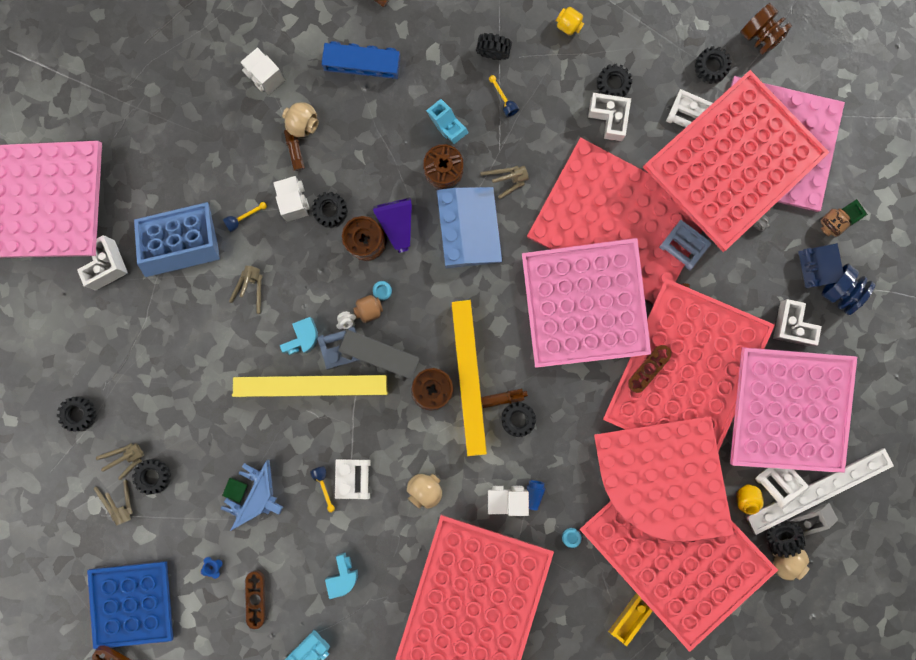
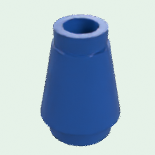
M530 480L527 485L530 510H538L546 489L544 487L545 483L541 481Z

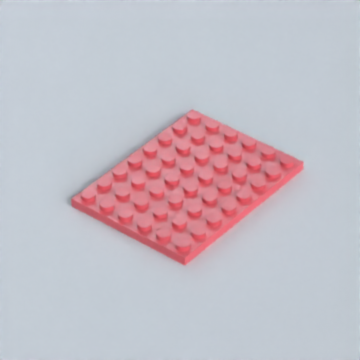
M749 70L651 158L643 168L724 252L825 158L829 151Z
M580 137L527 238L550 250L637 238L645 301L654 305L665 278L676 282L684 267L681 261L666 250L660 249L659 246L680 220L684 221L699 234L703 230L649 173ZM674 240L670 242L672 246L685 256H690L691 253Z
M665 278L647 322L651 353L657 346L665 345L671 350V358L642 392L635 393L630 390L628 381L649 355L630 357L603 420L627 430L711 416L717 449L719 451L735 416L742 347L764 349L775 325ZM659 349L657 351L659 356L656 359L652 356L650 360L655 361L660 366L662 363L658 361L662 357L667 358L665 354L666 349L662 351ZM652 363L646 364L644 366L645 373L648 375L653 374L655 366ZM641 371L638 373L641 376L639 380L634 379L632 381L634 389L642 387L640 383L643 379L646 382L649 380Z
M610 501L580 528V531L689 652L778 571L732 520L734 535L694 541H670L651 536L639 530L628 522Z
M441 515L395 660H521L554 551Z

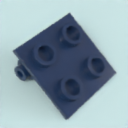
M838 243L798 251L806 288L836 283L843 276L844 272Z

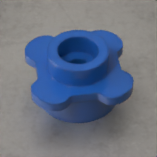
M206 557L203 561L204 565L201 569V574L203 576H212L214 579L220 576L219 569L223 565L222 561Z

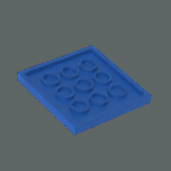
M167 561L87 570L93 649L101 645L119 647L173 640Z

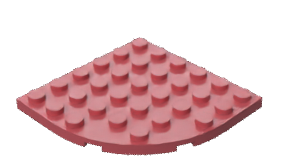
M711 416L594 435L601 477L607 495L617 511L633 526L651 536L670 541H694L734 535Z

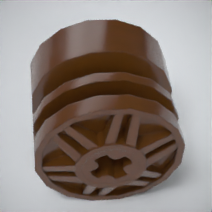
M771 3L763 7L740 31L748 41L756 36L759 38L754 45L755 48L759 47L762 43L765 44L759 51L762 55L774 49L792 28L790 23L786 24L783 28L781 27L786 20L785 17L777 22L774 20L779 11Z
M439 144L432 147L426 153L423 160L424 174L427 182L438 190L456 187L463 177V158L461 153L455 147L448 144ZM440 163H447V168H440Z
M354 217L346 223L342 231L343 245L348 252L359 260H375L381 256L386 248V234L379 224L370 217ZM365 237L368 238V243H367V244L364 243V238H365Z
M425 369L413 381L411 388L412 398L422 409L429 411L438 410L445 406L452 396V381L448 374L440 369ZM435 386L436 394L432 393L429 395L426 387Z

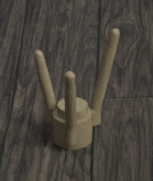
M525 166L481 172L480 175L510 172L509 175L492 180V183L511 178L513 183L517 182V184L498 196L501 199L518 187L524 186V181L529 180Z
M245 266L229 300L230 303L233 302L242 283L240 297L244 296L248 283L255 284V281H257L256 306L257 314H260L261 280L263 277L259 275L260 269L253 266Z
M131 443L126 447L97 456L95 459L100 460L124 452V456L103 467L101 471L104 472L124 460H127L129 463L132 461L133 463L118 477L121 480L137 464L142 462L141 458L144 454L137 443L134 445Z
M127 480L123 481L126 509L124 506L116 508L109 493H105L106 501L99 489L94 487V491L109 512L116 526L131 520L130 514L133 513L130 505Z

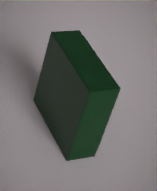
M857 199L842 208L850 217V226L868 215Z
M229 478L222 496L241 503L248 484Z

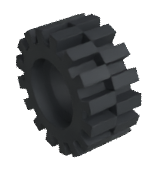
M480 34L476 52L481 54L480 56L482 57L486 56L488 59L506 60L510 55L512 41L509 38H505V36H499V34Z
M711 46L710 49L706 48L700 53L695 63V72L699 73V79L702 77L704 78L703 82L709 81L708 84H712L713 82L718 83L726 77L731 69L730 64L732 60H729V54H725V49L721 51V47L715 49V46ZM716 59L720 64L719 70L710 71L706 66L707 60Z
M611 64L607 65V68L604 67L597 79L599 94L618 97L627 95L632 86L631 73L628 74V69H623L621 64L620 67L617 64L613 66ZM611 76H617L621 80V86L617 89H612L608 86L607 79Z
M323 192V195L319 194L317 200L314 199L313 201L314 205H312L314 218L320 225L326 228L340 226L339 224L344 222L348 212L344 199L339 194H334L333 192ZM327 203H333L337 206V212L332 217H327L323 214V207Z
M83 397L65 399L66 401L60 404L62 407H58L57 410L60 411L57 417H60V420H58L59 424H63L61 427L73 432L89 429L91 427L90 424L95 422L93 418H96V415H94L96 408L92 407L94 404ZM74 407H80L83 410V418L78 422L73 421L70 417V412Z
M522 402L512 403L504 409L501 415L502 427L511 436L524 437L534 429L536 415L527 404ZM516 412H521L526 417V422L522 427H515L511 423V417Z
M158 459L145 460L134 469L135 474H132V478L135 481L132 482L136 484L135 488L141 490L140 493L142 494L160 493L170 483L171 479H169V476H171V473H168L170 469L165 466L164 462H160ZM150 469L158 473L159 478L155 484H149L145 480V474Z
M781 522L780 526L777 524L774 526L775 528L771 527L769 529L767 539L770 551L774 555L778 554V557L785 555V558H789L788 555L794 557L795 553L800 554L801 550L805 549L806 543L803 530L796 523L791 525V522H787L784 525V522Z

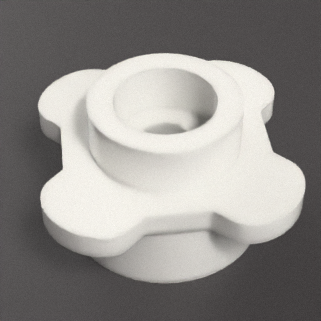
M347 311L340 313L337 316L338 324L336 327L338 329H349L355 326L354 320L356 315Z

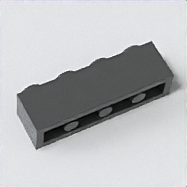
M346 329L338 351L341 352V357L352 360V357L360 360L359 364L370 367V364L377 366V371L388 374V371L395 373V378L403 381L406 378L412 379L419 361L417 356Z

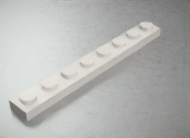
M882 448L845 466V473L833 472L809 484V489L784 509H781L777 505L778 502L775 501L763 507L758 513L745 517L753 533L757 535L894 465L885 448Z

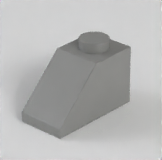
M828 502L812 507L788 519L787 522H791V525L796 523L803 530L804 536L830 529L838 521V518Z

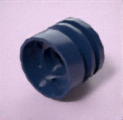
M848 263L843 266L844 274L839 281L826 284L821 294L831 303L840 299L838 308H844V313L851 315L864 305L876 285L872 281L867 282L866 276L856 280L859 271Z

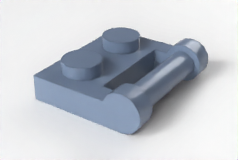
M680 220L659 248L669 252L686 265L685 268L690 271L710 246L711 242ZM674 240L693 254L692 259H689L677 250L670 242Z
M354 326L348 329L356 333V329ZM345 331L317 337L327 370L359 361V359L352 357V360L341 357V352L338 351L339 346L327 349L326 344L341 340Z

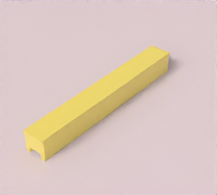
M386 375L233 377L232 397L388 395Z

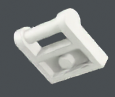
M680 89L666 122H673L686 128L692 122L675 115L677 111L697 118L713 103Z
M336 459L335 499H370V493H368L369 466H371V460ZM356 466H361L360 492H355Z
M767 468L755 478L773 496L781 509H784L809 489L807 483L794 469ZM771 475L788 496L784 498L767 478Z

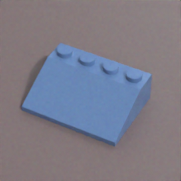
M493 187L437 190L446 269L502 262Z
M208 202L134 220L137 265L145 277L220 260L218 242Z

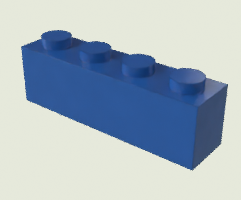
M331 41L330 43H324L322 67L324 71L398 79L401 57L400 51L394 48H386L384 50L378 49L376 46L359 47V45L353 43L341 45L339 42Z

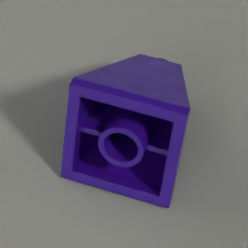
M411 198L373 206L374 214L394 249L398 253L408 251L411 238Z

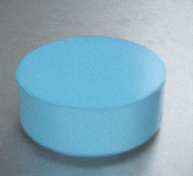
M379 281L373 286L375 298L378 297L381 301L390 298L392 288L387 282Z
M567 528L562 533V541L567 547L575 548L581 543L582 537L577 529Z

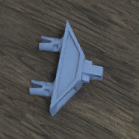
M266 460L260 471L248 466L246 463L242 467L248 472L239 471V475L254 481V485L244 505L241 506L226 498L224 502L230 507L221 506V510L236 516L231 530L263 512L269 514L270 511L276 514L281 513L283 506L275 502L277 498L273 497L270 460Z

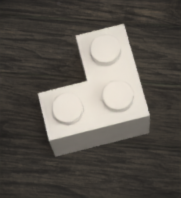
M258 47L241 61L244 67L242 71L249 79H252L260 92L265 91L269 95L285 81L280 69Z
M593 93L590 100L588 118L606 120L604 139L623 141L625 138L631 98Z
M296 176L273 182L277 193L276 200L280 214L287 222L309 216L307 210L310 209L305 195H302V192L305 191L302 181H298Z
M104 235L97 238L96 256H92L93 261L77 269L83 286L95 291L128 274L115 240Z
M786 299L780 302L773 339L810 347L817 346L822 326L803 322L806 303Z
M492 486V489H488V514L529 516V492L523 486H511V489H503V486Z

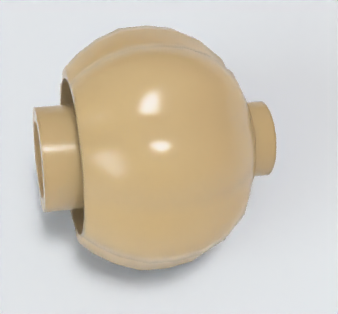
M295 103L290 108H286L282 115L285 119L284 123L286 130H288L287 132L294 137H306L310 133L313 134L318 127L319 121L316 111L307 103Z
M426 474L413 476L407 485V492L411 495L408 500L419 509L422 506L426 509L435 507L442 498V490L439 485L440 480L434 474L430 476Z
M801 550L800 554L795 553L794 557L788 555L789 558H785V555L782 557H778V554L774 555L773 565L778 569L776 574L782 579L793 581L797 578L801 580L810 569L807 567L809 558L804 550Z

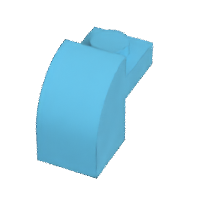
M442 99L426 110L437 129L453 144L469 133Z
M308 317L292 324L297 339L280 345L282 353L292 355L299 352V348H302L303 353H308L315 347L318 340V331L313 318Z
M346 553L336 556L340 574L329 576L325 579L329 599L346 595L352 590L357 581L358 571L349 570L352 568L350 557H346Z

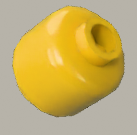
M572 7L563 8L555 20L557 28L569 36L573 35L574 32L579 33L584 25L582 22L583 15Z
M745 485L737 491L736 498L740 511L748 515H754L763 508L762 492L758 487Z

